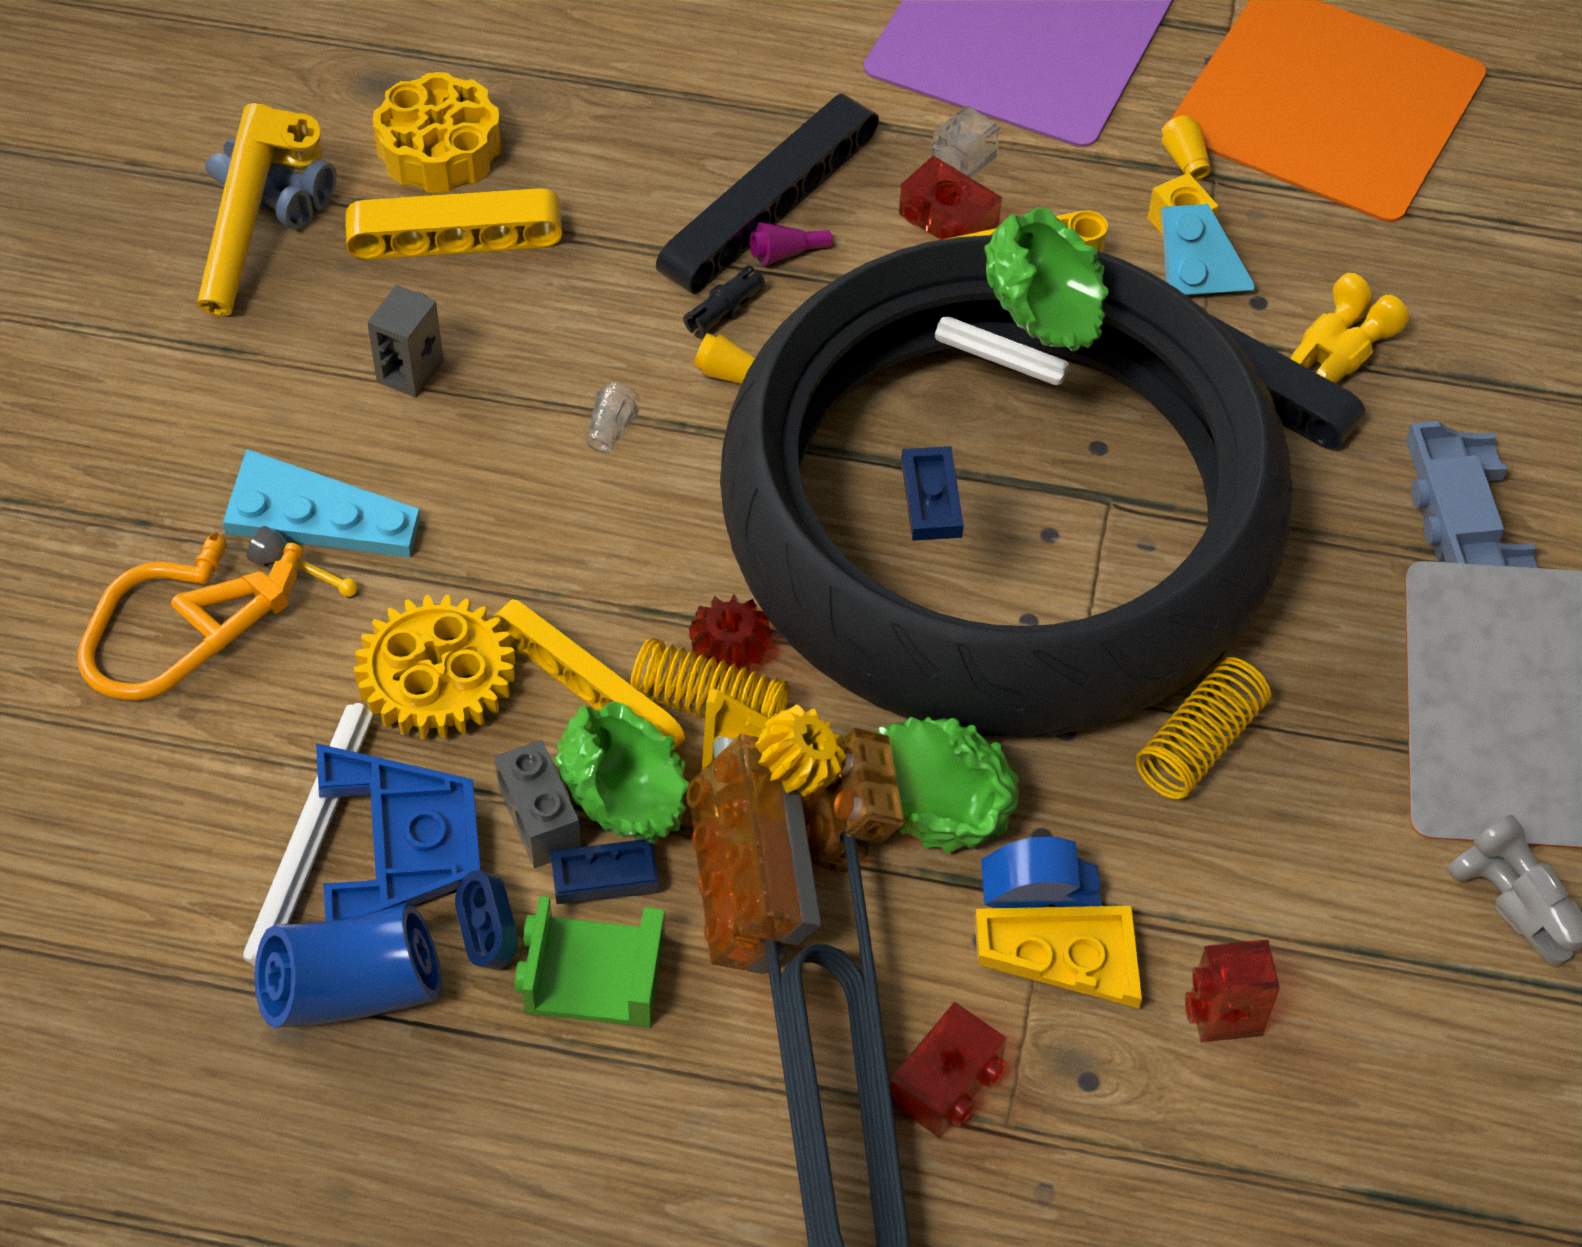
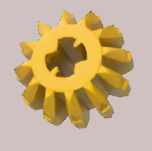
M796 704L790 709L774 714L765 723L759 740L755 744L757 750L762 754L758 764L769 768L772 773L770 781L777 779L781 781L786 793L797 790L805 797L810 793L819 791L822 787H827L837 778L836 774L841 771L840 766L846 758L845 752L839 747L843 737L831 731L829 728L831 721L823 722L819 719L815 708L805 712L803 708Z

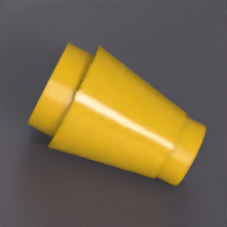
M1189 115L1178 116L1167 122L1161 131L1163 135L1161 143L1184 174L1189 172L1196 181L1208 176L1211 172V166L1201 124L1194 121Z
M707 333L698 349L693 367L702 370L703 376L742 384L748 369L756 357L721 334L716 337Z

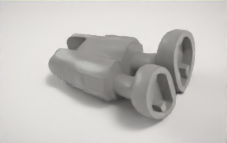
M1508 815L1483 831L1473 841L1475 846L1457 857L1446 870L1457 881H1468L1473 878L1484 877L1492 882L1502 893L1494 901L1497 911L1513 926V929L1519 935L1525 937L1544 960L1553 967H1559L1573 956L1574 951L1582 948V912L1577 904L1569 899L1566 888L1562 885L1548 863L1545 864V862L1538 864L1526 842L1523 827L1513 815Z

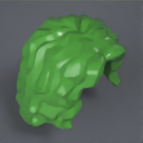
M1037 207L1023 216L1010 214L993 232L991 242L985 245L984 248L987 258V281L989 286L993 288L996 299L1000 301L1003 309L1010 312L1017 326L1025 329L1032 338H1040L1042 345L1067 347L1070 351H1076L1080 346L1089 348L1095 339H1100L1102 320L1106 315L1102 310L1103 300L1109 294L1108 288L1103 285L1104 265H1101L1097 259L1098 249L1094 246L1086 245L1074 229L1068 228L1066 223L1060 221L1047 208Z
M609 702L599 711L586 705L579 707L576 716L570 718L561 740L557 743L558 755L555 757V765L559 767L560 779L566 784V789L569 795L573 797L574 802L581 805L589 819L598 822L606 832L614 831V834L620 835L622 838L633 835L635 839L644 838L650 843H656L659 836L666 837L670 830L678 831L682 814L686 810L683 802L684 794L689 788V782L684 779L685 760H681L675 751L674 737L671 735L663 736L651 722L644 721L643 717L636 715L628 706L620 702Z
M910 717L903 723H893L889 727L881 726L874 733L875 744L883 745L886 748L891 777L884 780L890 781L894 792L899 820L895 821L901 835L908 833L922 840L924 848L942 847L945 853H951L963 846L974 848L986 841L1001 836L1007 830L1008 816L1018 806L1019 777L1009 766L1001 750V744L997 742L989 744L977 733L976 725L962 727L956 718L932 720L931 717H927L920 721ZM876 752L878 764L882 767L880 752ZM884 797L887 812H890L888 797Z

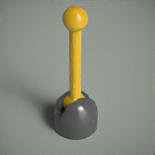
M262 526L250 542L247 559L260 566L272 568L275 561H280L284 555L283 550L287 544L285 538L279 532L267 526ZM302 559L298 560V569L337 587L340 594L344 597H352L356 594L358 585L355 580L351 578L342 580Z

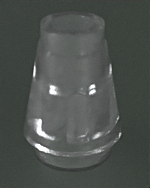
M608 382L604 389L597 391L588 436L585 440L591 449L601 453H610L613 446L639 412L637 404L639 396L632 388L618 382Z

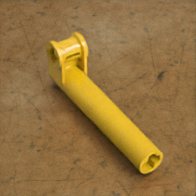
M253 103L244 106L196 304L203 312L214 316H229L232 313L271 163L291 166L297 169H306L313 161L320 160L322 156V146L319 141L321 129L318 121L312 116L274 109L263 104ZM302 125L306 126V132L303 131ZM297 151H300L301 158L297 157Z

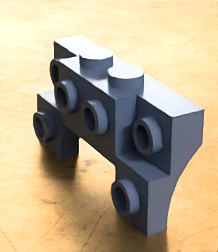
M1440 421L1411 423L1406 443L1418 476L1417 479L1412 481L1411 496L1414 506L1421 508L1424 517V537L1428 545H1433L1438 562L1538 568L1534 558L1536 551L1534 543H1499L1504 527L1488 481L1504 480L1508 468L1506 463L1501 464L1494 445L1497 439L1496 434L1460 432L1445 426Z

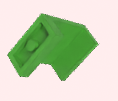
M539 896L536 915L528 914L525 922L524 946H530L527 962H518L515 975V993L523 994L525 1014L651 1028L665 940L664 909L644 907L641 926L637 927L552 917L550 897Z

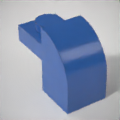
M1059 837L1026 838L1009 843L981 859L984 905L989 907L1036 908L1046 907L1049 904L1058 907L1102 906L1098 866L1078 858L1076 842Z

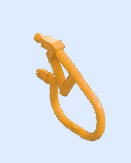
M215 532L206 538L201 554L195 560L197 566L173 562H150L129 569L118 576L107 587L81 639L77 658L82 677L98 693L121 700L148 699L170 690L212 655H216L268 611L271 610L273 613L278 614L289 605L287 599L298 575L296 568L298 560L302 558L304 553L303 548L295 543H287L283 550L284 555L280 561H275L268 577L261 571L240 576L237 579L186 593H178L172 599L171 607L206 638L163 674L141 683H124L111 680L99 671L95 662L97 646L118 601L133 586L150 579L168 578L197 584L207 583L212 572L218 570L219 560L222 558L227 547L225 535L223 533L218 535ZM251 594L255 596L253 600L222 625L202 609Z

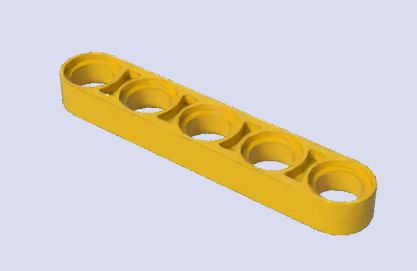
M512 599L493 615L492 619L497 617L500 619L502 632H509L511 646L594 709L599 711L609 702L623 703L636 715L643 717L644 721L651 722L663 736L671 735L674 737L676 748L684 742L685 735L681 726L668 712L523 603Z

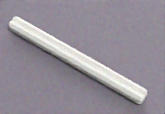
M361 703L347 705L330 746L359 753L373 720V712H370ZM318 775L243 952L244 960L251 963L254 967L258 946L266 929L273 925L289 924L341 796L319 798Z

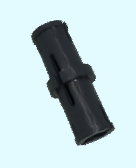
M748 265L726 284H719L712 288L706 300L684 315L683 322L688 331L693 333L699 327L694 336L696 338H703L726 317L728 319L735 317L740 312L738 309H740L742 304L765 288V281L760 272L757 270L749 277V274L754 271V267Z

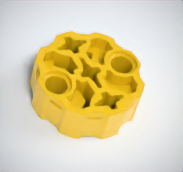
M434 72L426 73L421 78L412 81H400L385 92L386 99L379 108L374 110L373 128L377 155L386 164L387 175L402 186L413 185L423 188L427 193L450 192L455 187L463 184H475L490 173V165L493 159L501 154L502 142L498 107L490 102L488 89L473 79L462 80L451 76L449 73Z

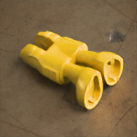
M1346 273L1336 281L1333 286L1335 312L1323 313L1304 332L1300 345L1290 357V359L1308 369L1316 361L1321 363L1322 365L1316 373L1335 384L1346 374L1349 375L1356 371L1373 353L1372 343L1401 333L1410 320L1407 307L1395 296L1383 295L1371 307V289L1366 280L1355 273ZM1367 314V317L1360 328L1353 327L1349 329L1351 326L1355 325L1360 320H1362L1363 317Z

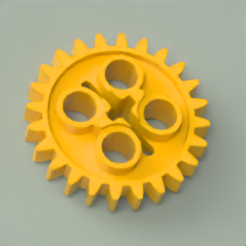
M446 594L440 605H434L430 595H425L422 607L416 608L414 603L407 599L405 600L406 612L400 614L390 607L387 609L388 623L376 619L372 621L374 635L362 634L363 649L355 651L357 667H354V673L361 701L367 700L368 709L373 715L381 713L383 726L388 727L398 720L401 735L408 733L413 726L418 727L420 739L426 738L430 728H437L441 739H446L449 726L454 725L461 734H465V721L471 719L482 726L484 724L483 709L498 713V698H509L508 683L515 681L514 665L516 663L514 648L511 647L509 632H502L500 619L497 617L488 620L487 608L485 606L471 613L470 602L467 598L461 601L457 607L451 605L450 595ZM409 654L408 656L398 657L399 655ZM465 675H474L469 678H460ZM417 692H426L425 694L415 695Z

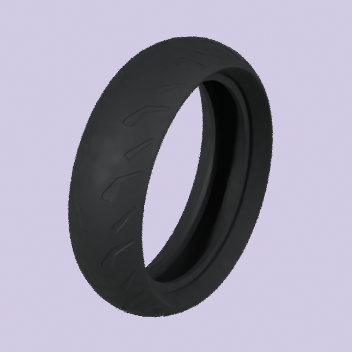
M992 235L956 237L900 249L853 269L809 297L782 322L762 346L748 369L730 411L722 447L720 487L724 520L732 551L752 595L778 632H781L786 637L788 643L816 669L862 699L907 719L913 717L923 721L927 717H931L932 720L956 718L962 727L976 725L977 733L984 736H1047L1094 728L1131 716L1164 701L1180 689L1191 684L1217 663L1244 633L1263 605L1282 564L1291 520L1293 497L1290 475L1291 463L1282 421L1266 385L1257 376L1254 365L1238 343L1207 311L1174 286L1123 259L1097 251V259L1101 265H1104L1103 285L1108 288L1109 293L1103 300L1102 310L1106 315L1102 320V333L1100 339H1095L1089 348L1080 346L1078 350L1070 351L1067 347L1042 345L1040 338H1032L1025 329L1019 328L1010 312L1002 308L1000 301L994 295L993 288L988 284L986 274L987 258L984 248L985 245L991 242ZM951 317L1033 349L1071 358L1090 365L1118 379L1149 401L1172 424L1184 440L1196 462L1207 498L1208 525L1190 555L1173 573L1154 588L1121 606L1083 619L1056 624L1015 626L981 623L941 614L912 603L887 590L848 560L830 540L815 517L801 480V463L808 445L822 421L856 387L885 369L911 358L955 348L939 342L935 338L936 329L941 318Z

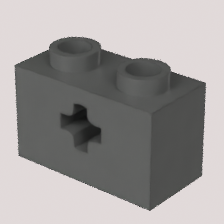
M396 285L367 322L376 380L383 385L416 398L444 361L437 304L435 300L430 299L421 292H413Z

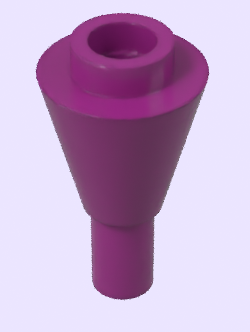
M760 222L757 225L756 231L750 235L751 254L754 258L759 259L762 266L797 255L806 249L830 248L832 246L830 230L804 232L800 229Z

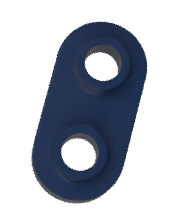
M479 870L471 871L461 880L455 896V907L469 960L474 965L492 970H500L512 960L518 947L517 931L503 880L495 874Z

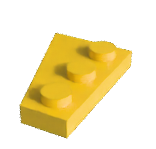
M1131 906L976 909L974 920L978 965L1130 1007L1140 1008L1142 995Z

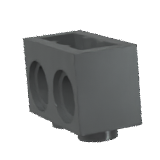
M543 740L494 756L499 791L533 868L551 863L550 851L581 847L579 819Z

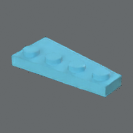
M246 449L225 513L223 527L225 534L253 537L262 526H267L279 532L286 542L411 558L421 518L420 511L416 507Z

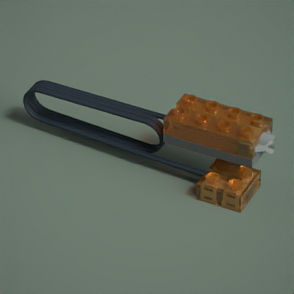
M854 728L842 739L839 745L845 752L846 758L841 763V771L836 774L837 778L827 787H822L819 791L810 793L805 797L797 790L786 793L782 782L778 779L770 781L772 773L769 768L758 764L762 754L757 750L755 744L759 737L742 733L736 739L718 737L713 742L714 760L692 779L687 789V803L691 809L693 825L692 844L696 850L699 870L698 889L702 896L705 916L704 935L709 946L711 965L738 970L746 969V971L765 974L769 970L808 1247H845L838 1220L802 982L803 963L817 964L833 974L843 987L847 999L877 1247H910L878 986L859 863L869 854L868 846L873 842L882 843L904 824L889 736ZM812 865L844 873L849 872L863 973L854 960L842 950L827 944H812L788 961L781 974L780 960L786 956L785 945H799L821 926Z

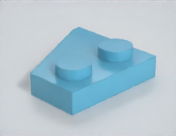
M1209 204L1161 208L1167 283L1180 290L1186 296L1254 290V282Z

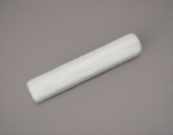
M942 317L937 326L935 338L939 342L1053 385L1062 384L1066 378L1069 363L1063 359L951 317Z

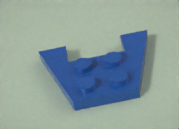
M316 743L319 798L371 795L376 880L324 883L325 921L367 914L405 903L417 905L456 890L465 875L474 870L480 871L473 779Z

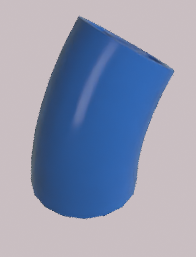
M410 903L341 919L273 925L266 929L256 954L254 973L256 998L261 1015L265 1022L273 1028L328 1024L385 1014L437 1000L441 994L442 979L435 944L421 913Z

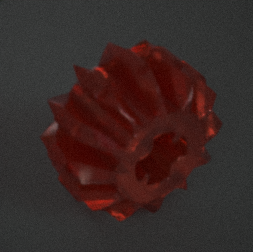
M735 593L731 596L729 602H722L714 595L711 607H698V611L695 613L696 620L691 621L689 626V639L692 641V650L696 653V660L703 653L707 658L706 664L712 657L716 658L717 667L721 661L725 660L727 671L734 663L739 670L746 667L748 672L751 669V663L763 664V660L766 658V650H769V646L772 644V632L770 631L768 618L763 611H757L754 599L741 604Z

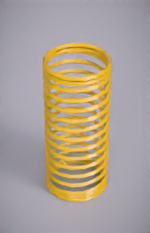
M654 637L649 638L643 644L631 675L630 685L650 700L655 699L657 705L660 706L665 703L669 709L675 706L678 712L686 709L689 716L696 713L699 719L705 717L706 710L701 714L700 708L709 694L710 688L715 689L721 670L716 690L725 694L732 674L726 695L735 699L741 681L735 700L747 707L750 706L751 709L758 713L761 708L760 714L768 719L773 716V712L774 714H779L782 710H786L790 692V685L787 680H778L775 677L768 687L769 678L767 674H764L758 682V673L755 670L747 680L748 670L746 667L742 668L737 675L738 668L735 663L727 671L725 660L721 661L717 667V660L715 657H712L706 664L707 658L704 653L696 660L694 650L690 651L686 656L685 648L681 647L676 652V647L673 643L665 650L664 641ZM652 649L651 657L649 659V663L646 669V674L640 685L642 671L646 663L647 657ZM671 651L670 659H669V663H668L666 672H665V674H664V676H663V679H662V681H661V683H660L661 674H662V671H663V668H664V664H665V662H666V659H667V657H668L669 652ZM681 655L679 667L676 676L673 680V683L671 685L673 672L677 664L678 658ZM690 659H691L689 671H688L687 677H686V679H685V682H684V684H683V687H682V689H681L683 677H684V674H685L687 665H688V663H689V661H690ZM700 663H701L700 672H699L697 681H696V683H695V686H694V688H693V690H692V686H693V682H694V679H695V675H696L697 670H698V667H699V665H700ZM711 665H712V668H711V672H710V676H709L707 685H706L705 690H704V692H703V694H702L706 677H707L708 672H709V669H710V667H711ZM655 682L654 694L650 698L648 692ZM751 683H752L751 690H750L748 699H747V701H746L747 694H748L750 685H751ZM665 686L664 698L660 701L658 695ZM676 688L675 701L672 704H670L669 698L672 695L674 689ZM761 688H762V691H761V694H760V697H759V700H758V703H757V699H758L760 690H761ZM686 691L685 704L681 708L679 701ZM697 693L696 706L693 711H690V704Z
M1224 657L1216 664V667L1210 671V674L1204 678L1203 682L1197 686V689L1191 692V696L1186 698L1185 702L1172 714V717L1166 721L1165 725L1159 728V732L1153 735V738L1146 743V746L1137 753L1135 762L1143 780L1152 789L1168 798L1183 799L1187 797L1191 790L1195 788V784L1200 782L1202 776L1207 774L1208 769L1214 766V762L1219 760L1221 754L1226 752L1227 747L1233 744V740L1238 738L1240 732L1245 730L1246 725L1252 722V718L1257 716L1258 712L1270 701V687L1265 677L1245 660L1236 657ZM1232 664L1250 673L1258 681L1259 685L1263 689V692L1258 686V684L1250 676L1236 668L1223 665ZM1221 670L1235 672L1247 679L1260 694L1261 702H1257L1251 690L1241 681L1232 676L1222 674ZM1225 679H1229L1239 685L1248 693L1253 701L1245 699L1237 690L1230 687ZM1213 684L1219 685L1222 692L1215 690ZM1207 691L1212 692L1216 700L1209 697ZM1219 696L1226 699L1237 711L1228 706ZM1201 699L1207 700L1209 706L1204 705ZM1214 704L1223 709L1230 716V718L1222 712H1220ZM1195 706L1200 707L1205 715L1197 712ZM1241 708L1248 710L1249 715L1244 714ZM1209 712L1214 714L1224 725L1215 720ZM1188 713L1195 715L1198 722L1190 719ZM1234 715L1241 717L1242 722H1238ZM1202 719L1207 721L1216 731L1210 728ZM1182 720L1188 722L1193 730L1185 727ZM1227 721L1235 724L1236 729H1231ZM1176 728L1182 729L1186 737L1178 734ZM1198 728L1205 732L1211 739H1209L1207 736L1201 733ZM1221 729L1228 731L1230 736H1225ZM1169 735L1176 737L1182 746L1173 742ZM1191 735L1196 737L1203 745L1197 742ZM1214 736L1221 738L1223 743H1218ZM1156 742H1159L1160 747L1155 746ZM1163 743L1169 744L1175 753L1166 749ZM1186 743H1188L1195 751H1193L1191 748H1189V747L1186 745ZM1208 743L1215 745L1217 751L1212 750ZM1201 750L1208 752L1211 758H1206ZM1146 754L1147 762L1150 765L1152 771L1163 782H1165L1170 787L1175 788L1177 790H1181L1183 792H1176L1170 790L1162 784H1160L1159 782H1157L1150 775V773L1144 766L1142 760L1143 755ZM1149 754L1156 757L1158 763L1167 773L1175 779L1184 782L1185 787H1180L1166 779L1155 768ZM1194 757L1203 760L1204 765L1198 764ZM1161 759L1169 763L1179 773V775H1177L1175 772L1169 769L1168 766ZM1187 763L1196 767L1197 772H1192Z

